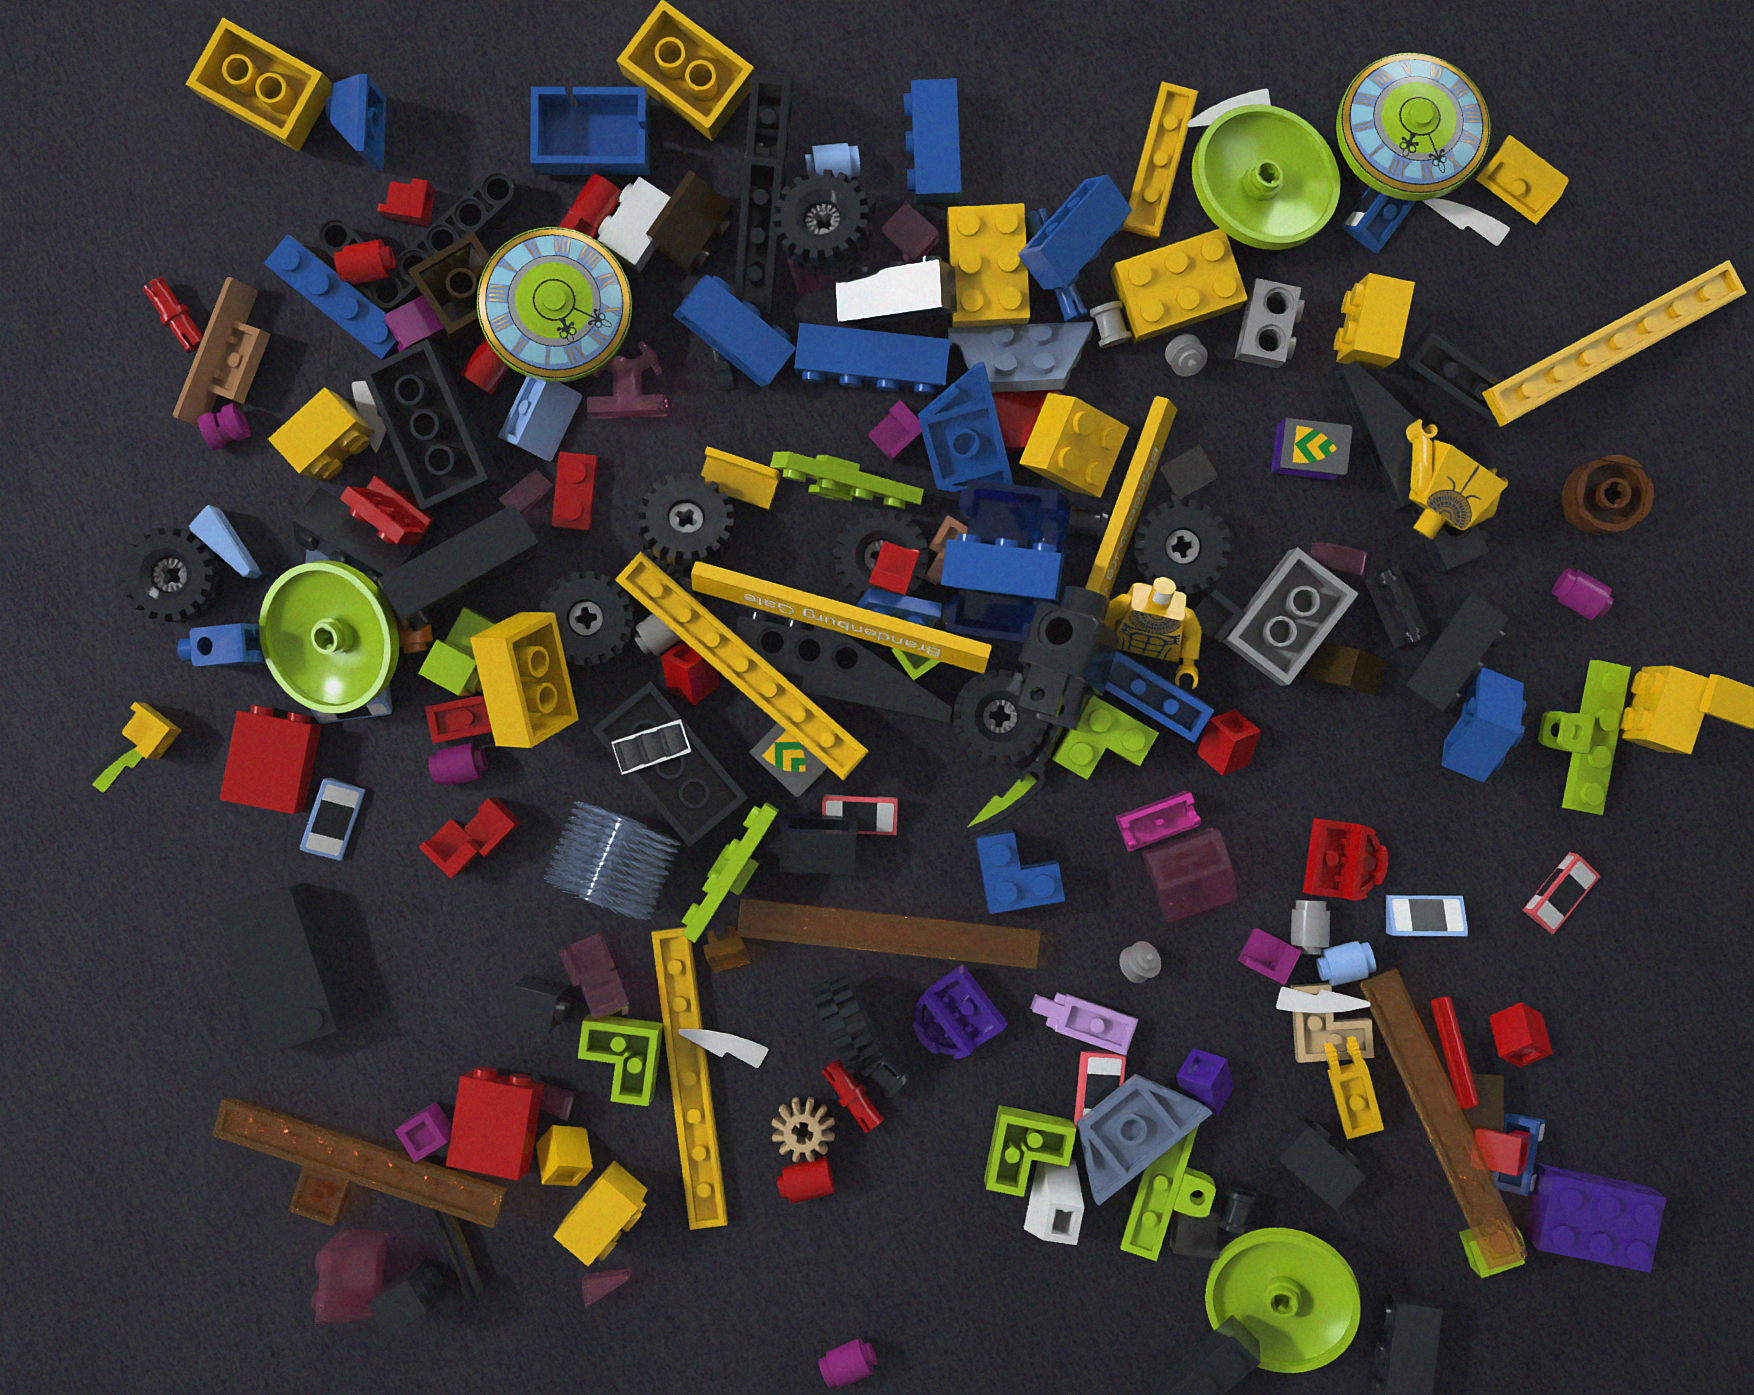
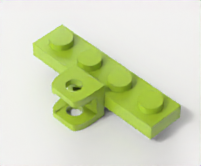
M773 452L770 466L783 470L782 477L799 482H805L806 477L816 479V485H810L808 493L839 501H852L853 497L872 501L874 495L884 498L883 505L905 509L906 504H921L924 489L860 472V464L829 455H816V459L793 452Z
M1590 660L1580 714L1548 711L1542 716L1538 737L1539 742L1548 748L1572 752L1562 808L1603 815L1631 667L1600 660ZM1557 723L1559 725V734L1554 737L1551 734V726Z
M768 802L764 804L762 809L754 806L743 823L745 827L749 828L743 839L739 841L734 838L731 844L728 842L707 875L709 879L702 888L703 891L708 893L700 906L693 903L683 918L682 922L687 925L682 934L683 936L695 943L728 891L730 890L738 896L741 894L760 864L759 861L750 858V856L776 817L779 809Z
M1199 1125L1144 1169L1120 1245L1121 1250L1157 1262L1173 1209L1194 1217H1206L1209 1215L1216 1193L1214 1180L1203 1172L1186 1167ZM1199 1190L1203 1192V1195L1196 1198L1191 1196V1193Z

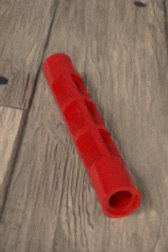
M593 173L558 228L575 230L595 239L603 220L608 215H612L617 208L622 191L602 176ZM484 336L482 343L476 348L460 374L492 395L510 367L498 357Z

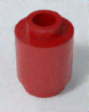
M381 239L343 246L342 251H337L334 254L336 270L342 282L350 281L352 284H359L390 278L391 269L396 267L392 248L385 246Z

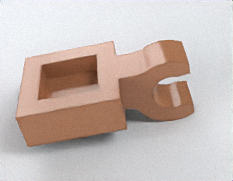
M946 516L928 547V550L937 555L927 569L924 579L934 585L939 584L942 579L947 539L957 540L958 534L980 536V534L952 517Z

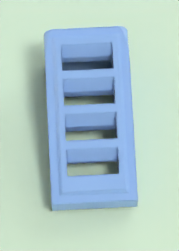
M210 505L206 506L189 525L190 530L243 577L257 579L262 574L223 512L219 508Z

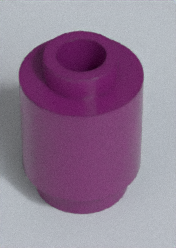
M1567 568L1558 578L1552 590V594L1558 597V602L1589 620L1594 619L1596 616L1603 617L1614 601V598L1610 596L1611 587L1580 569L1574 571Z
M474 742L440 749L437 751V754L430 755L428 761L430 774L436 785L444 784L445 786H451L482 779L483 771L488 769V760L484 749H478Z
M861 1338L826 1352L825 1357L819 1359L822 1376L829 1388L835 1386L842 1388L874 1374L873 1366L877 1364V1358L870 1342L864 1344Z

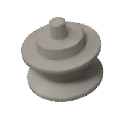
M1182 334L1175 337L1168 344L1165 357L1176 374L1191 376L1199 372L1206 364L1207 351L1195 335Z
M1140 941L1121 952L1120 967L1130 981L1142 983L1148 978L1155 977L1160 972L1161 959L1157 950L1150 943Z

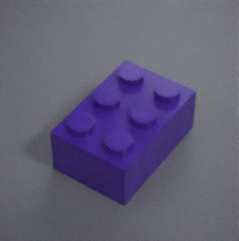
M1539 1164L1524 1237L1540 1251L1651 1273L1667 1198L1647 1185Z

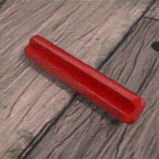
M1449 996L1435 998L1431 1000V1006L1458 1106L1460 1109L1477 1107L1479 1099L1452 1000Z

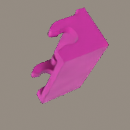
M1182 791L1115 816L1128 852L1199 826L1201 819L1197 816L1193 807L1195 801L1192 793Z

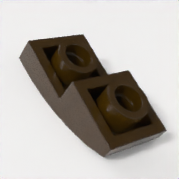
M1472 1074L1479 1105L1474 1108L1464 1109L1465 1155H1472L1476 1129L1485 1128L1504 1133V1075Z

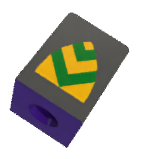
M1285 418L1276 425L1271 473L1335 480L1338 475H1345L1348 470L1352 427L1344 424Z
M778 723L749 752L796 797H799L827 768L824 763Z

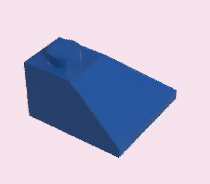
M357 74L332 84L331 96H328L326 99V115L333 126L376 171H384L387 97L368 74Z

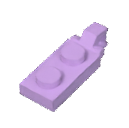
M1056 993L1054 1000L1035 994L1030 1007L1032 1012L1047 1016L1046 1025L1054 1028L1055 1032L1122 1055H1127L1138 1023V1019L1133 1016L1069 994Z

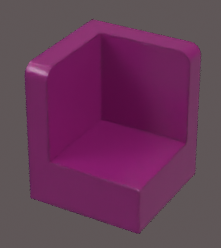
M423 296L387 313L384 317V321L399 342L395 354L426 339L436 341L443 330L442 325Z
M899 400L889 410V415L869 433V438L893 463L923 434L919 419Z
M1254 928L1238 961L1285 985L1302 951L1258 928Z
M436 1101L404 1121L394 1131L415 1163L450 1140L452 1125Z

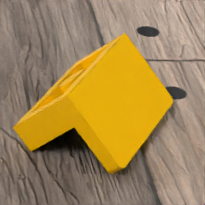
M1511 135L1504 140L1499 151L1476 178L1477 181L1535 224L1540 221L1561 197L1569 181L1565 175Z
M707 446L705 451L707 458L701 476L705 477V485L709 486L713 480L719 485V494L725 491L730 498L770 510L781 478L779 470Z

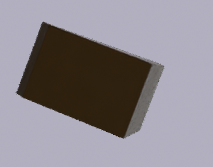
M1321 642L1308 659L1303 677L1378 696L1387 660L1359 649Z

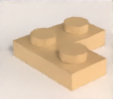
M1329 983L1291 985V989L1313 995H1318L1320 989L1332 992V987ZM1292 1011L1295 1059L1298 1063L1327 1061L1323 1044L1332 1042L1337 1050L1338 1060L1352 1059L1346 1046V1038L1351 1036L1356 1037L1362 1059L1374 1058L1371 1019L1334 1020L1333 1012L1306 1013Z

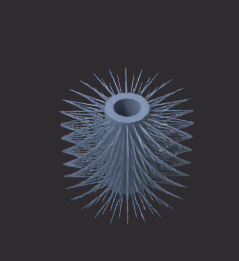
M586 805L583 808L585 810L578 815L584 811L589 813H586L581 819L574 822L582 826L572 831L576 834L578 833V835L570 838L576 840L577 843L574 844L570 841L563 843L571 846L568 848L572 849L567 852L569 853L567 855L570 856L560 859L569 866L561 867L563 868L559 870L561 874L551 877L562 879L555 883L560 884L558 886L564 887L561 889L572 891L567 893L580 896L574 898H583L589 901V903L592 902L611 910L614 908L619 912L623 911L633 916L632 914L640 911L635 908L647 906L648 902H641L640 900L648 897L643 894L652 891L647 888L656 883L651 881L654 880L652 878L657 876L655 874H658L654 871L661 868L657 865L665 862L662 861L665 859L660 857L666 853L662 849L667 846L665 845L674 838L668 837L670 835L654 831L656 829L648 828V825H644L622 814L609 813L604 809L600 810L592 805Z

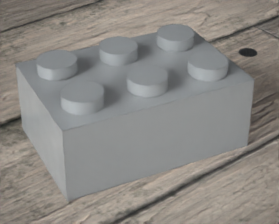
M1298 547L1289 550L1244 608L1243 616L1222 642L1280 686L1289 685L1357 597L1358 593Z

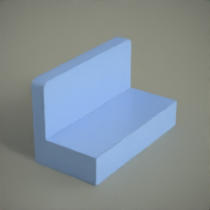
M526 376L498 437L544 460L552 461L582 399V395L560 382H546Z

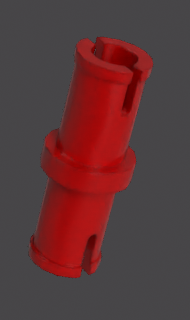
M163 277L150 281L149 284L152 287L150 288L148 285H145L142 291L160 313L161 323L164 327H170L186 353L195 352L199 349L198 343H201L203 335L190 318L189 308L186 304H181Z
M839 1058L821 1071L840 1096L839 1103L842 1107H848L863 1128L864 1133L872 1130L884 1120V1117L879 1114L864 1093L867 1089L863 1083H857L852 1074L846 1071Z

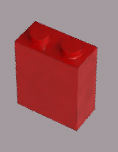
M251 704L250 710H238L236 712L220 800L290 814L305 812L322 724L310 722L311 716L302 713L288 712L287 718L273 715L274 708Z
M474 1067V1070L460 1076L446 1166L519 1180L530 1173L544 1084L532 1082L533 1077L527 1074L512 1073L510 1077L496 1075L497 1070L491 1067Z

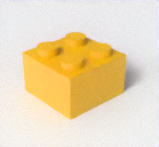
M1369 273L1359 283H1355L1351 291H1346L1341 308V313L1346 314L1344 328L1338 329L1334 340V350L1338 351L1336 362L1350 364L1357 361L1363 368L1381 371L1399 359L1415 282Z
M324 387L268 440L299 474L322 481L324 478L329 480L336 476L343 468L342 462L352 453L356 455L362 452L371 442L369 437L376 431L346 398Z
M1048 393L1019 464L1072 492L1100 498L1129 427L1076 397Z
M1674 666L1642 667V670L1635 675L1631 684L1633 696L1629 707L1625 708L1622 712L1619 738L1659 752L1691 754L1705 714L1699 712V708L1709 678Z
M613 1161L567 1214L553 1237L586 1266H589L596 1257L603 1261L617 1244L616 1241L622 1234L620 1229L622 1228L628 1232L642 1215L641 1211L646 1206V1203L642 1200L648 1189L616 1161Z

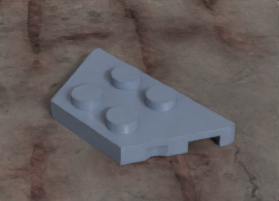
M1093 321L948 328V339H950L951 347L956 345L963 354V362L969 370L978 362H984L992 392L1064 389L1070 378L1071 369L1076 367L1081 358L1084 344L1087 340L1090 341L1093 332Z
M1134 1074L1079 1119L1077 1127L1092 1196L1098 1206L1212 1114L1211 1110L1203 1103Z

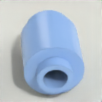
M848 143L811 146V154H805L807 178H809L807 172L816 170L818 177L823 176L824 169L832 170L834 178H837L839 172L847 174L849 181H851V177H860L858 147L848 146Z
M1358 941L1322 949L1321 958L1316 959L1320 978L1322 981L1328 980L1331 986L1368 978V973L1376 972L1375 958L1368 942L1359 944Z

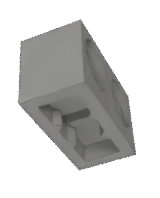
M1256 278L1249 288L1248 300L1234 359L1274 368L1282 366L1286 359L1291 360L1296 346V337L1291 336L1294 322L1299 323L1304 309V300L1299 299L1300 287ZM1276 298L1280 300L1284 308L1283 314H1273L1267 307V299ZM1263 334L1271 336L1276 343L1275 351L1268 352L1263 350L1259 344V336Z

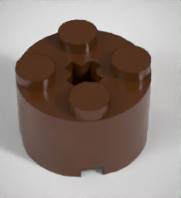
M1608 455L1584 463L1572 471L1564 484L1562 491L1564 517L1581 531L1592 535H1607L1627 530L1639 521H1642L1652 507L1654 486L1651 478L1648 479L1638 461L1623 455ZM1604 490L1606 495L1611 496L1610 502H1608L1607 497L1604 496Z

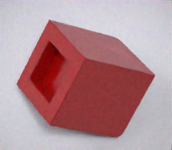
M412 178L411 184L391 182L389 184L386 204H378L377 212L386 220L430 227L436 190L427 180Z
M883 542L869 580V585L906 596L920 551Z
M682 641L661 656L669 693L695 705L720 686L718 670L685 641Z
M1235 709L1209 719L1198 749V755L1222 776L1246 767L1250 763L1261 730Z
M496 797L488 798L478 808L480 812L464 828L465 832L482 847L479 853L483 857L491 855L522 823Z
M454 819L449 820L430 840L424 841L419 846L420 850L450 879L459 876L480 854L479 851L482 849Z
M1520 1002L1490 1016V1023L1500 1058L1521 1068L1553 1054L1544 1019L1540 1012Z
M1485 1128L1476 1129L1471 1166L1513 1176L1520 1175L1526 1171L1531 1133L1514 1130L1507 1134Z

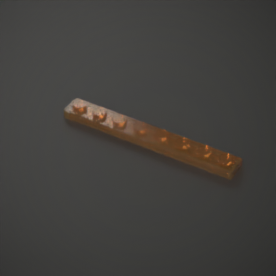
M741 898L737 937L1037 969L1041 931L1030 928Z
M1397 968L1361 981L1359 983L1366 1001L1370 1002V1010L1488 1269H1495L1526 1259L1528 1253Z
M230 1097L221 1100L212 1134L214 1137L490 1228H494L498 1224L507 1191L505 1187L423 1160H418L414 1163L410 1156Z

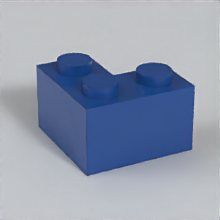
M1482 667L1464 691L1462 716L1444 740L1441 766L1483 783L1493 770L1498 771L1504 763L1507 751L1511 746H1518L1524 735L1525 727L1521 725L1522 715L1526 708V701L1523 700L1524 683Z
M1012 829L975 836L987 908L990 914L1065 901L1059 863L1056 860L1020 866L1015 833Z

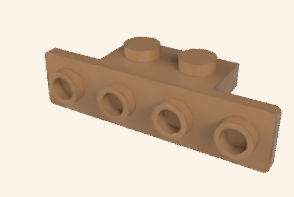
M226 278L173 412L174 418L199 427L198 416L212 411L218 395L244 404L271 335L263 330L246 325L258 294L257 289L234 278Z

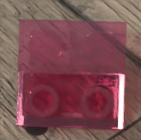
M1211 827L1142 852L1166 923L1238 899L1232 864L1220 830Z
M343 1228L318 1251L315 1261V1272L320 1273L319 1287L315 1288L311 1300V1310L316 1311L315 1325L324 1326L366 1319L374 1315L367 1303L383 1286L388 1232Z

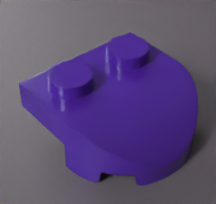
M961 964L934 982L921 996L915 1005L916 1011L913 1027L918 1039L929 1051L934 1054L942 1052L954 1055V1059H959L972 1054L976 1047L1004 1030L1008 1023L965 966Z

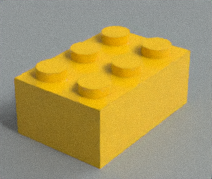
M664 0L659 2L617 59V63L625 77L639 87H646L648 94L711 141L715 139L750 92L752 74L755 72L752 65Z
M225 18L221 19L186 82V85L204 100L298 152L323 110L326 99L331 95L332 83L322 72Z
M1024 203L948 207L949 264L955 266L957 312L952 313V328L1028 324L1030 319L1028 268L1018 256L1026 246Z
M1220 228L1117 262L1110 272L1119 301H1122L1124 306L1122 310L1129 331L1132 333L1133 343L1239 309L1248 300L1227 235Z
M519 612L470 637L496 746L532 748L579 720L555 613Z

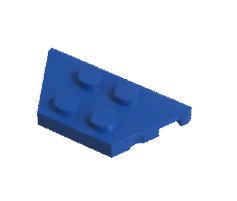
M983 361L978 362L917 414L936 488L951 492L961 490L969 495L983 497L985 494L1002 497L1008 502H1015L1018 500L986 366Z

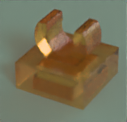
M732 925L727 926L729 932L727 939L718 941L712 930L708 932L710 944L703 945L706 960L714 973L750 963L747 948Z

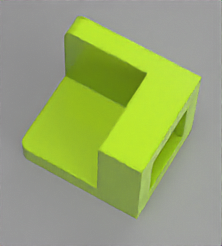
M896 648L891 650L912 681L941 662Z

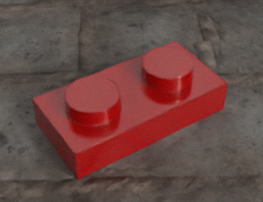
M559 452L552 527L591 531L598 456Z
M484 695L425 707L432 744L492 732Z

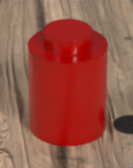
M827 1156L815 1158L812 1162L804 1161L782 1167L783 1175L777 1176L781 1198H788L790 1204L835 1193L833 1175Z

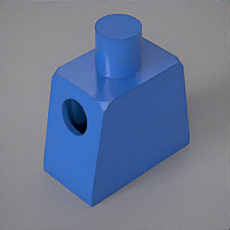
M239 623L191 628L189 632L190 638L180 639L177 646L180 659L183 661L192 660L194 667L266 663L260 643L259 624Z

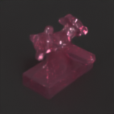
M645 342L638 343L643 354L635 359L616 356L593 373V376L599 378L604 369L613 373V396L587 397L588 413L594 419L668 416V400L663 394L643 395L641 372L649 367L653 368L656 375L662 372L657 353L650 347H647Z

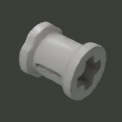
M1122 301L1106 303L1089 311L1091 317L1096 319L1101 336L1099 341L1100 348L1114 346L1133 338L1132 333L1126 330L1121 309L1124 306Z

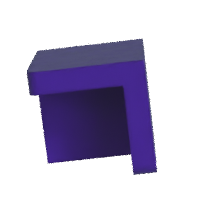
M1194 1048L1176 1076L1181 1094L1205 1104L1214 1115L1219 1114L1234 1087L1227 1058Z

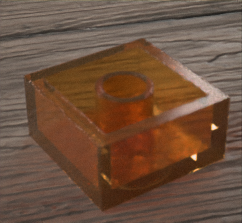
M309 1161L302 1168L288 1211L333 1226L340 1219L354 1176Z

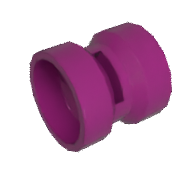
M235 402L223 406L221 412L216 414L208 412L198 416L201 434L213 451L226 447L227 443L231 440L242 441L251 436L247 419Z

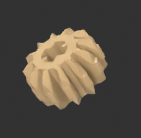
M798 1097L793 1098V1111L788 1106L782 1104L779 1107V1112L783 1118L776 1117L772 1121V1126L779 1129L772 1135L773 1142L785 1141L781 1145L779 1152L784 1155L790 1149L794 1150L792 1160L795 1162L799 1161L801 1152H805L809 1162L814 1161V1149L824 1155L828 1150L824 1141H834L835 1133L828 1130V1128L834 1125L835 1120L833 1117L822 1118L827 1111L825 1104L820 1105L816 1110L812 1109L814 1105V1098L808 1097L806 1107H801ZM801 1122L809 1124V1131H807L806 1136L798 1135V1128Z

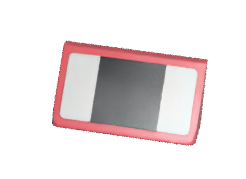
M830 794L822 796V815L858 817L857 834H897V797Z
M1569 852L1522 911L1548 932L1554 934L1599 879L1600 875L1578 854Z
M1108 1050L1081 1052L1074 1117L1076 1128H1078L1077 1121L1124 1083L1125 1055Z

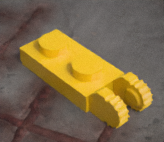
M1355 1036L1346 1038L1347 1050L1349 1055H1351L1353 1063L1339 1066L1338 1053L1332 1042L1323 1044L1330 1068L1327 1071L1347 1140L1384 1130L1369 1070L1362 1059Z

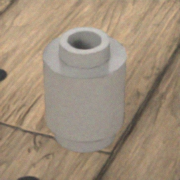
M651 614L635 625L638 633L633 637L645 654L652 651L655 656H658L681 640L677 634L654 614Z
M1296 900V909H1292L1291 945L1298 946V949L1302 951L1301 954H1321L1322 947H1329L1330 911H1326L1327 901Z

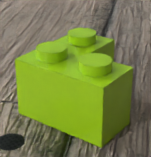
M463 607L446 640H436L418 674L458 696H475L477 691L482 693L483 690L470 637L497 623L472 609Z
M1088 695L1077 731L1068 729L1051 760L1088 780L1106 748L1132 764L1140 766L1159 733L1098 697Z
M591 1013L583 1020L578 1058L616 1063L611 1094L612 1102L642 1106L650 1105L655 1092L663 1023Z
M999 1105L984 1177L986 1189L1024 1197L1031 1159L1069 1167L1076 1134L1073 1120Z

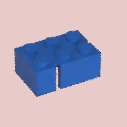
M531 87L530 163L538 175H592L593 173L598 175H651V141L648 137V134H651V99L646 87H573V96L579 106H573V100L566 87Z

